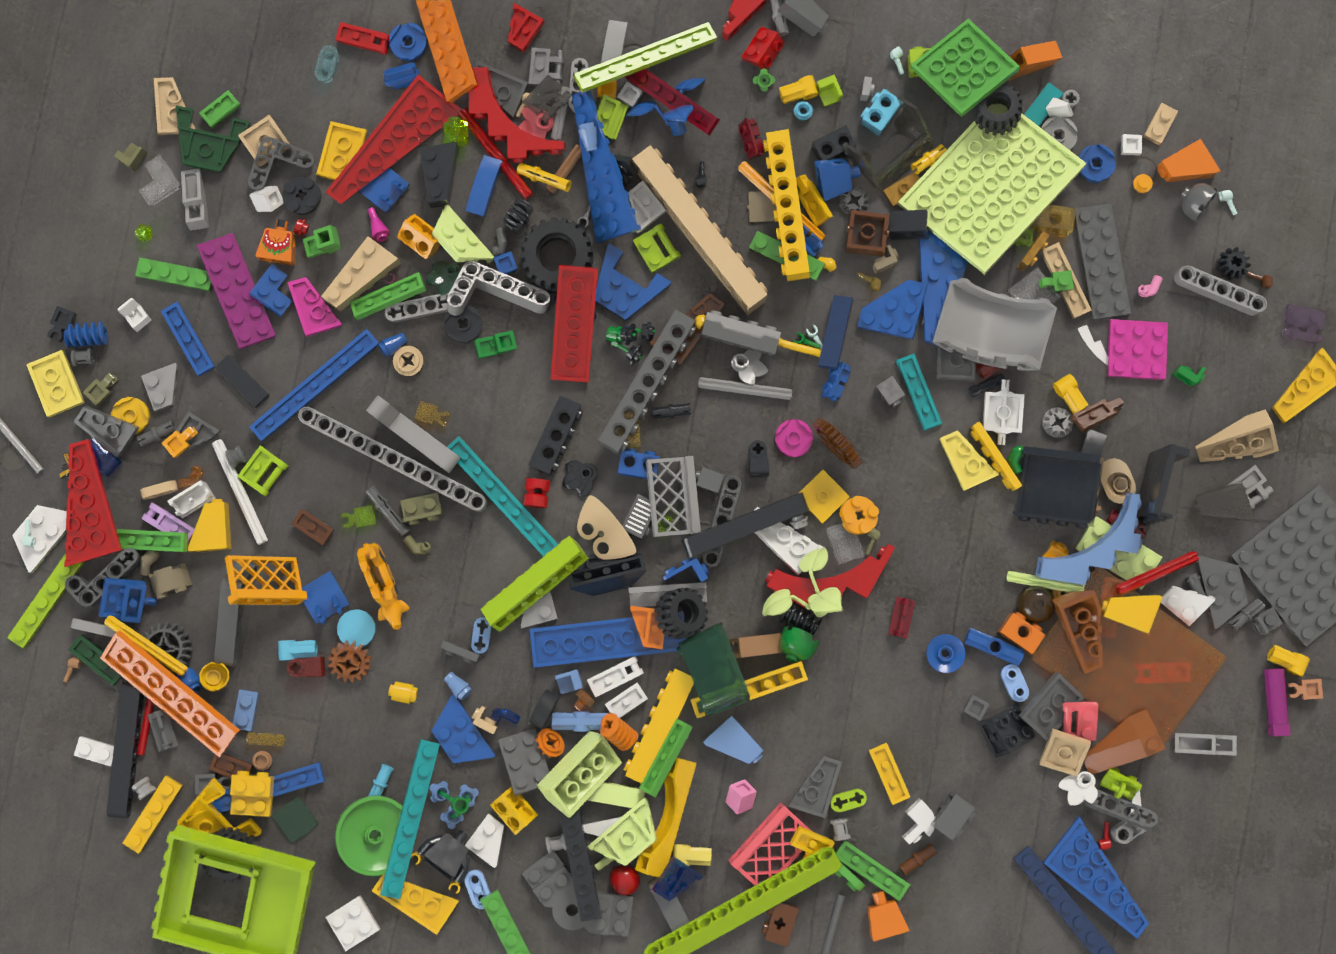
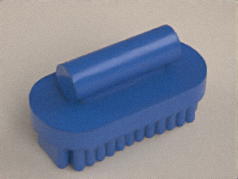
M411 62L399 67L386 69L383 71V80L386 86H392L393 90L409 86L416 76L420 75V72L416 68L415 63Z

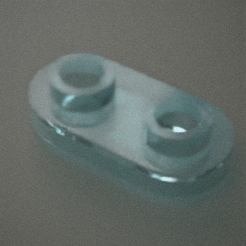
M326 45L320 50L314 70L316 78L322 83H328L333 80L339 62V52L332 45ZM332 54L333 58L328 59V55ZM324 72H328L327 76H322Z

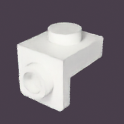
M130 298L118 308L119 313L126 318L136 332L151 321L143 307L133 298Z

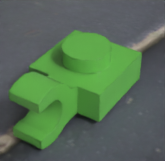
M1071 270L1052 272L1051 278H1041L1038 281L1039 288L1053 287V292L1072 291L1074 289Z

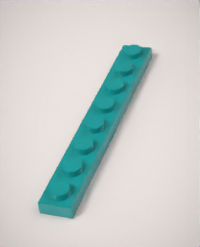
M460 436L447 446V448L461 458L458 464L543 557L559 545Z
M419 740L380 891L382 896L396 899L401 897L440 746L438 743Z

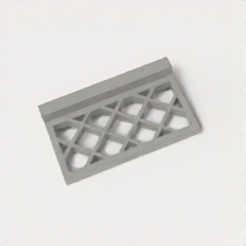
M693 456L646 460L653 537L701 532ZM672 462H679L677 474H674L668 468ZM658 463L663 468L658 476L652 472V464ZM665 471L673 477L668 485L660 479ZM675 480L681 484V490L678 494L670 487ZM657 481L665 487L660 495L654 491V485ZM667 490L675 496L670 504L662 498ZM677 499L683 503V509L680 513L672 507ZM659 500L667 506L662 514L656 510V504ZM669 509L677 515L672 523L664 517ZM679 518L685 522V530L680 531L674 526ZM662 519L669 527L665 532L658 533V523Z

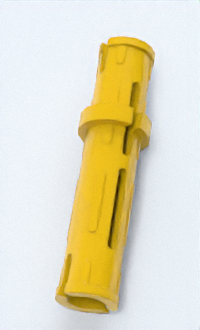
M520 163L517 167V174L531 178L534 182L539 181L565 192H568L571 188V180L542 171L540 167H531L524 163ZM531 172L537 173L541 176L531 174ZM548 178L556 180L558 183L548 180Z

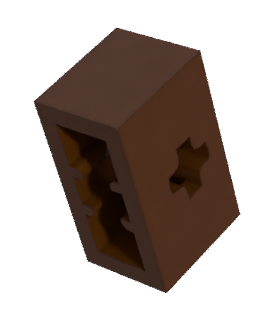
M783 901L768 910L767 914L770 915L769 921L764 922L761 932L764 934V940L785 947L788 946L799 910L797 905ZM779 918H782L784 924H780L778 927L775 920L778 921Z

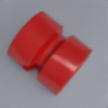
M526 478L525 490H527V493L524 494L523 506L548 508L549 497L546 494L550 492L551 481ZM534 489L540 490V494L534 493Z

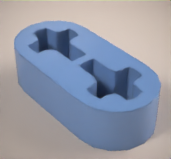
M485 617L478 618L473 628L471 648L478 654L485 653L490 646L492 626H490ZM482 620H485V624H488V628L484 629V633L482 635L481 628L478 627V623H482ZM480 636L483 637L482 643L486 645L485 648H481V651L475 646V643L480 641Z

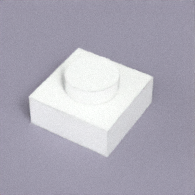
M1123 134L1121 136V155L1140 156L1142 154V135Z

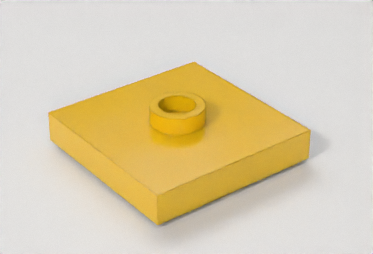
M824 470L799 492H803L809 511L821 523L826 521L850 497Z

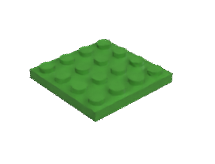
M968 18L913 62L911 69L962 117L1020 70V66Z

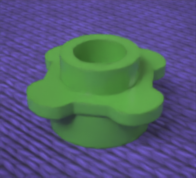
M761 69L760 74L753 78V83L757 84L761 91L766 92L768 87L775 83V77L771 76L767 69Z

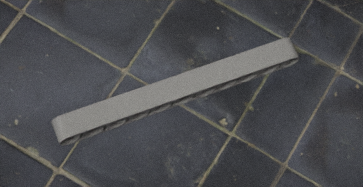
M303 407L299 411V420L322 434L476 512H482L486 509L487 500L480 493L313 408ZM312 412V419L305 421L306 413ZM328 420L330 422L328 429L322 430V423ZM342 429H346V436L344 438H339V431ZM363 438V445L356 447V439ZM379 446L380 453L376 456L372 455V449ZM392 455H397L398 459L395 464L389 463V457ZM410 463L414 464L413 472L407 473L406 466ZM430 472L431 479L427 482L423 481V474ZM442 481H448L449 486L446 490H440L439 488ZM464 489L466 492L465 497L457 499V491ZM476 498H482L483 500L479 508L473 506V501Z

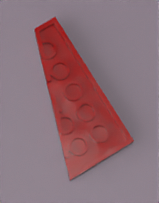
M90 439L69 445V481L67 487L69 492L66 512L67 541L65 542L66 560L64 561V567L123 550Z

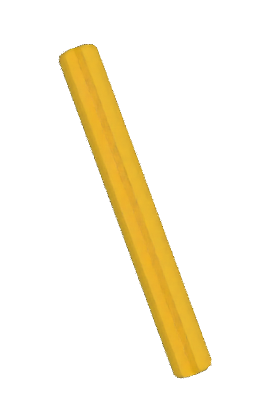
M110 615L106 618L104 622L106 626L115 632L122 631L163 665L180 676L187 672V666L117 618Z

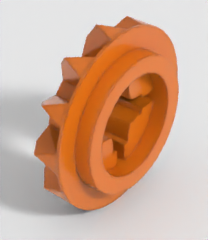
M544 728L537 734L536 742L539 743L538 748L543 751L542 755L547 754L549 758H557L563 753L564 741L557 731L551 728ZM547 742H554V744H552L551 746L548 745Z

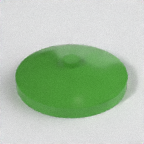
M373 795L356 800L343 811L335 828V846L340 858L349 868L357 873L368 876L385 874L402 805L391 798Z

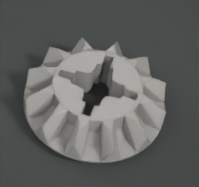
M1056 407L1045 413L1042 425L1048 435L1061 438L1069 434L1074 422L1071 419L1072 415L1066 409ZM1055 417H1057L1058 420L1063 418L1065 419L1061 423L1062 427H1059V425L1051 426L1056 421Z

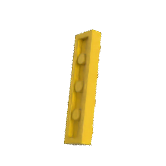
M980 421L971 426V436L975 441L980 442L983 454L986 457H990L993 462V469L997 473L1000 472L1004 478L1002 481L1005 487L1012 491L1021 487L1022 484Z
M165 776L123 841V844L138 854L141 853L183 785L171 777Z

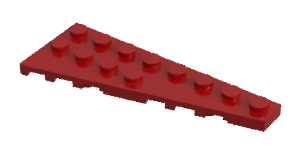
M417 75L328 188L326 194L340 205L457 117L462 109L453 102H447L445 95L420 75Z

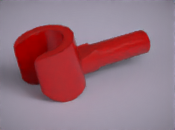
M1104 822V839L1098 840V846L1101 850L1111 847L1109 822Z

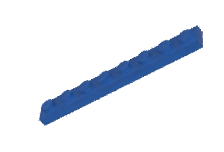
M368 329L363 331L250 425V429L262 442L265 441L303 407L307 406L373 351L379 342Z

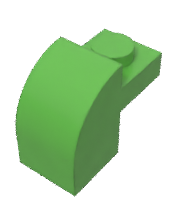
M331 225L314 230L313 236L303 239L308 258L325 253L331 254L341 248L337 228Z

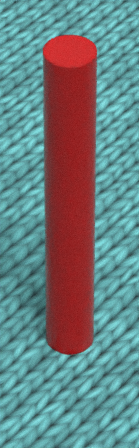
M148 698L146 700L138 743V755H145L150 728L148 715L153 712L154 703Z

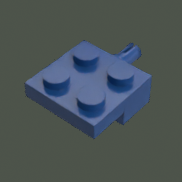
M105 578L99 617H108L110 615L119 618L120 621L140 623L144 605L156 606L157 599L145 597L147 588L145 581Z

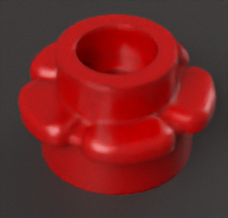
M298 219L295 224L294 234H297L298 237L306 235L309 225L306 224V219Z

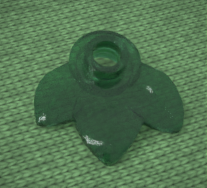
M446 261L435 262L432 264L434 271L428 274L426 284L439 285L440 295H445L453 287L461 267L455 263L448 264Z

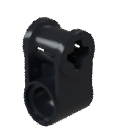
M756 440L749 447L750 478L768 477L769 461L767 458V447L763 441ZM756 444H758L760 448H763V450L760 451V454H757L756 451H753V448L756 447Z

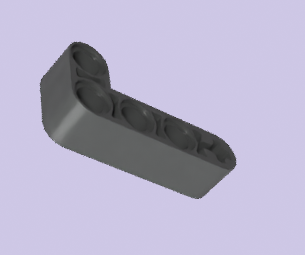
M126 548L91 582L84 577L73 575L66 579L65 588L82 606L96 607L101 602L103 591L101 582L105 578L126 579L141 564L143 554L140 550ZM130 554H134V555L132 556V557L134 558L133 561L130 560V559H131ZM120 566L121 573L117 576L115 568ZM76 580H79L80 586L78 589L74 588V582ZM91 593L93 600L88 603L87 596Z

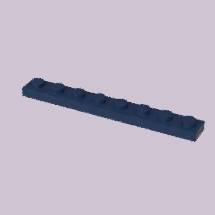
M1026 846L1013 857L1091 954H1117L1029 846Z

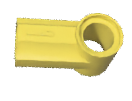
M674 844L672 865L711 866L712 849Z

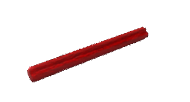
M466 108L462 109L458 113L459 117L492 158L502 160L500 169L525 200L533 195L532 191L474 117L469 114V111Z

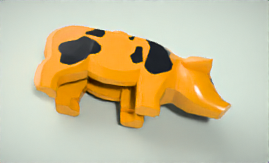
M364 543L363 547L358 549L357 556L370 592L375 601L381 605L378 610L379 621L387 620L394 630H398L402 627V613L410 608L404 601L397 599L398 589L381 547L376 543Z

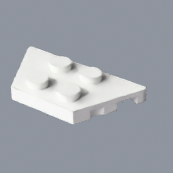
M37 505L12 535L28 572L34 573L66 534L67 511ZM26 520H31L30 536L36 538L33 548L26 547L21 542L23 535H25Z

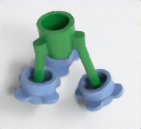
M447 782L433 783L429 787L432 794L430 799L432 802L444 801L446 799L451 801L448 811L442 813L440 819L447 823L449 829H454L458 822L463 821L462 813H465L468 807H472L475 804L474 800L478 796L479 791L476 788H469L464 784L460 787V794L453 798L449 795Z

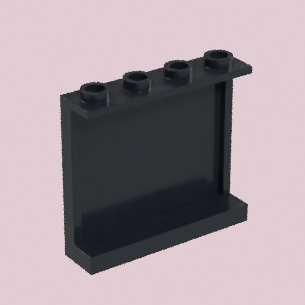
M1170 444L1150 453L1139 493L1141 507L1137 511L1136 516L1139 524L1149 526L1150 524L1160 523V521L1173 518L1172 514L1161 512L1174 462L1189 457L1191 449Z
M1024 446L1022 453L1025 455L1021 477L1022 486L1019 490L1016 512L1013 511V515L1018 517V520L1027 522L1030 519H1037V522L1042 524H1049V521L1056 522V525L1068 527V524H1076V528L1087 529L1088 526L1094 527L1104 458L1098 454Z

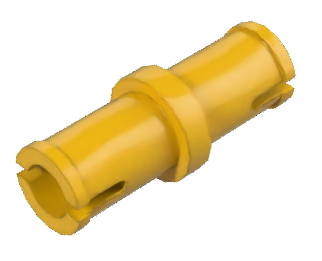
M940 144L931 152L924 153L922 158L911 164L913 171L917 168L914 173L919 174L927 167H931L947 151L946 147L942 150L944 145Z

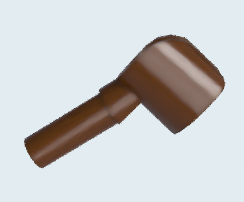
M1249 271L1246 276L1262 281L1261 287L1271 288L1273 285V278L1270 275L1261 276Z

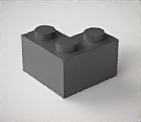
M949 791L939 806L941 810L930 825L953 841L954 838L957 839L964 830L962 827L965 822H970L974 817L975 813L973 811L975 807L957 794Z

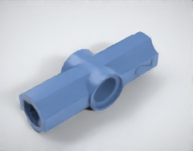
M590 711L552 713V730H573L578 732L600 730L601 720L608 713H590Z

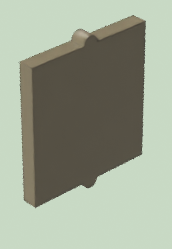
M762 191L748 192L749 205L747 209H749V223L775 222L773 210H777L776 204H772V201Z

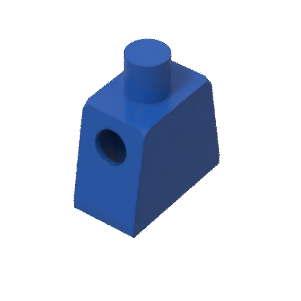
M844 159L814 161L818 191L824 201L852 189L851 179L861 176L859 167H850Z

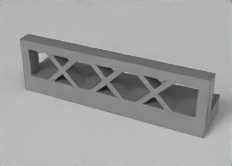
M706 582L629 588L630 606H656V602L660 601L659 598L665 595L664 593L687 587L691 588V590H696L697 595L703 597L702 601L707 602Z

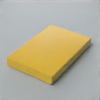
M330 121L316 175L335 180L365 143L368 131Z

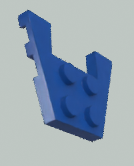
M609 243L596 288L595 302L626 321L650 300L658 296L665 288L667 289L671 285V281L657 273L647 289L638 285L614 269L624 252Z

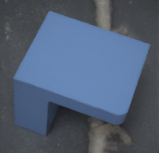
M578 669L555 676L561 694L583 688Z

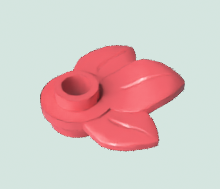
M536 107L521 109L526 120L519 125V128L533 136L545 139L546 133L553 127V118L547 113H541ZM547 120L548 124L546 126H542L541 121Z

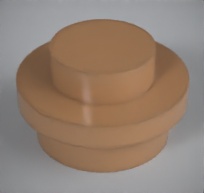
M267 751L257 752L252 759L253 766L257 770H267L272 765V756Z

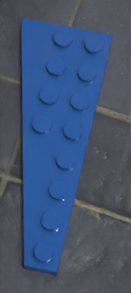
M591 91L573 94L572 99L577 130H579V125L594 122V127L596 126L597 149L587 152L578 132L596 243H603L639 231L641 226L637 225L634 216L636 212L634 208H631L628 200L630 197L629 193L623 187V177L614 154L610 152L608 146L610 144L609 139L604 136L602 130L604 126L597 117V107Z

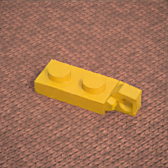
M806 175L797 177L798 197L816 227L821 226L833 215L815 184Z

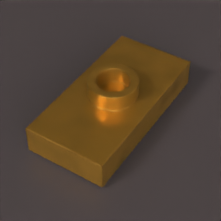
M913 172L883 190L885 197L892 207L896 206L898 201L920 179L916 173Z

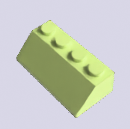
M589 731L539 782L537 787L550 803L570 818L622 762L605 737L599 733Z

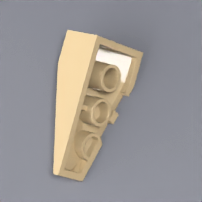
M1266 409L1243 417L1195 446L1200 462L1224 460L1225 457L1242 459L1243 456L1249 455L1255 458L1279 451L1274 426Z

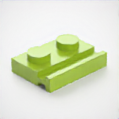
M602 95L597 108V117L603 123L604 128L602 130L604 136L615 141L629 105Z

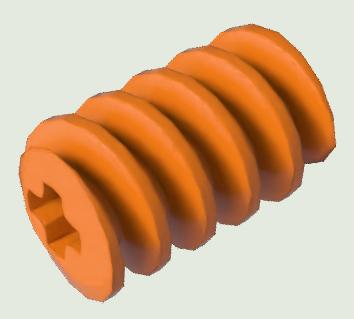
M608 713L602 718L601 735L619 750L626 751L636 743L638 733L616 714Z

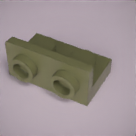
M438 492L400 501L404 517L402 518L403 522L408 523L409 526L420 524V520L425 519L428 522L439 520V516H443Z

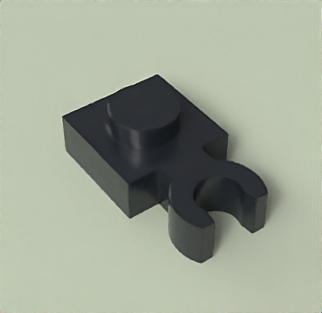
M57 306L50 321L54 328L49 330L47 337L52 339L54 334L58 333L57 341L62 342L64 340V330L68 329V324L71 323L73 325L77 314Z

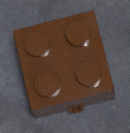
M851 210L847 225L845 252L882 257L885 253L886 239L889 237V214Z

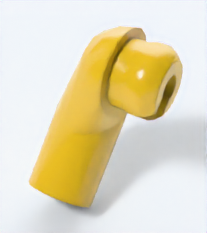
M818 258V260L825 263L824 269H827L829 272L836 269L837 265L832 258Z

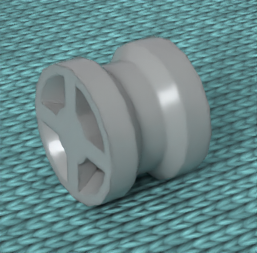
M148 776L131 787L133 791L137 792L140 801L157 790L155 786L150 784Z

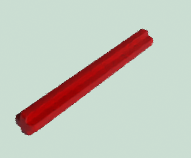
M1191 551L1116 585L1117 594L1124 595L1199 560L1198 553Z

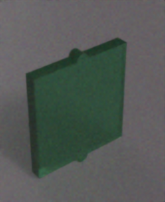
M300 796L290 803L284 804L283 808L272 815L291 843L303 835L306 836L309 830L318 825V822Z

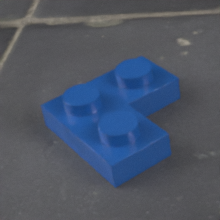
M271 264L249 295L280 317L292 303L291 299L277 290L287 277V274Z

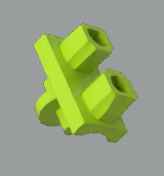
M1116 767L1109 769L1100 781L1101 786L1115 792L1114 797L1117 799L1123 796L1132 801L1136 793L1142 788V784L1137 782L1136 777L1132 775L1124 776L1120 774L1119 769Z

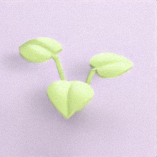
M825 548L815 549L807 553L799 563L802 572L809 571L816 594L809 597L808 603L795 595H790L788 589L778 590L766 600L762 611L763 616H775L786 612L791 607L792 600H796L804 605L807 610L812 609L817 617H822L831 612L842 611L841 592L839 589L831 587L820 593L813 575V571L823 569L828 561V552Z

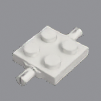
M1002 380L1001 391L985 392L983 427L986 431L998 433L997 445H1005L1006 434L1022 433L1024 394L1009 392L1010 380Z

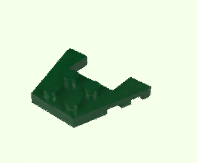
M176 105L182 164L222 173L241 141L238 135L250 127V121L233 118L229 136L192 129L191 123L194 110Z

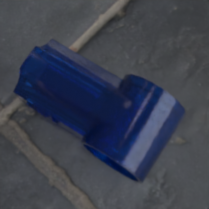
M92 439L91 444L98 468L104 475L109 477L122 462L118 457L108 452L99 442Z

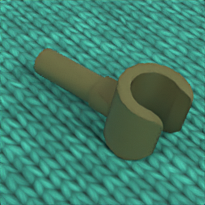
M872 528L867 535L872 538L865 552L867 555H870L875 542L880 537V532L876 528Z

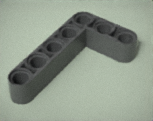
M237 562L233 566L238 572L242 569V566ZM249 564V566L255 572H257V565ZM246 570L241 574L248 581L253 577ZM227 573L220 589L214 662L235 667L239 656L243 605H229L228 597L231 595ZM239 579L236 580L237 589H243L246 586Z

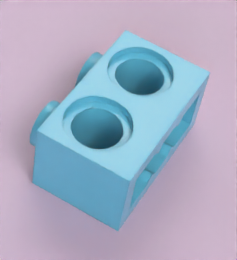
M883 89L881 93L877 92L871 101L873 104L870 109L866 107L861 114V125L877 136L881 135L902 104V100L886 89ZM887 101L890 104V106L883 107L881 105V102ZM876 116L879 118V121L873 122L870 117Z

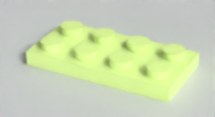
M1095 516L1094 527L1088 526L1074 549L1082 551L1096 543L1108 532L1111 525ZM1144 545L1138 550V554L1115 550L1116 562L1112 569L1108 570L1127 581L1156 568L1162 556Z

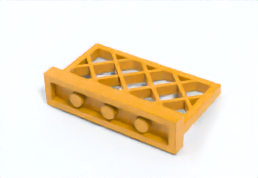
M229 555L225 557L231 595L228 597L229 605H298L308 598L307 592L302 591L296 557ZM232 562L239 563L242 569L238 572L233 567ZM250 562H254L260 567L257 572L249 566ZM268 562H271L277 568L274 572L265 566ZM284 563H291V573L283 567ZM244 570L253 576L250 581L241 575ZM262 570L270 576L267 581L258 575ZM279 570L287 577L284 582L276 576ZM237 579L246 585L243 589H237ZM256 579L263 587L257 589L251 583ZM272 579L280 586L278 589H274L269 585ZM288 580L295 584V590L290 589L286 585Z

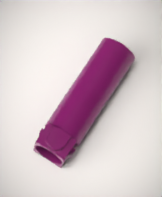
M1264 669L1268 736H1291L1288 720L1284 669Z

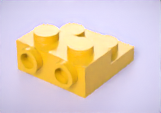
M237 771V774L232 775L230 814L270 817L275 776H269L268 772H257V775H249V771Z

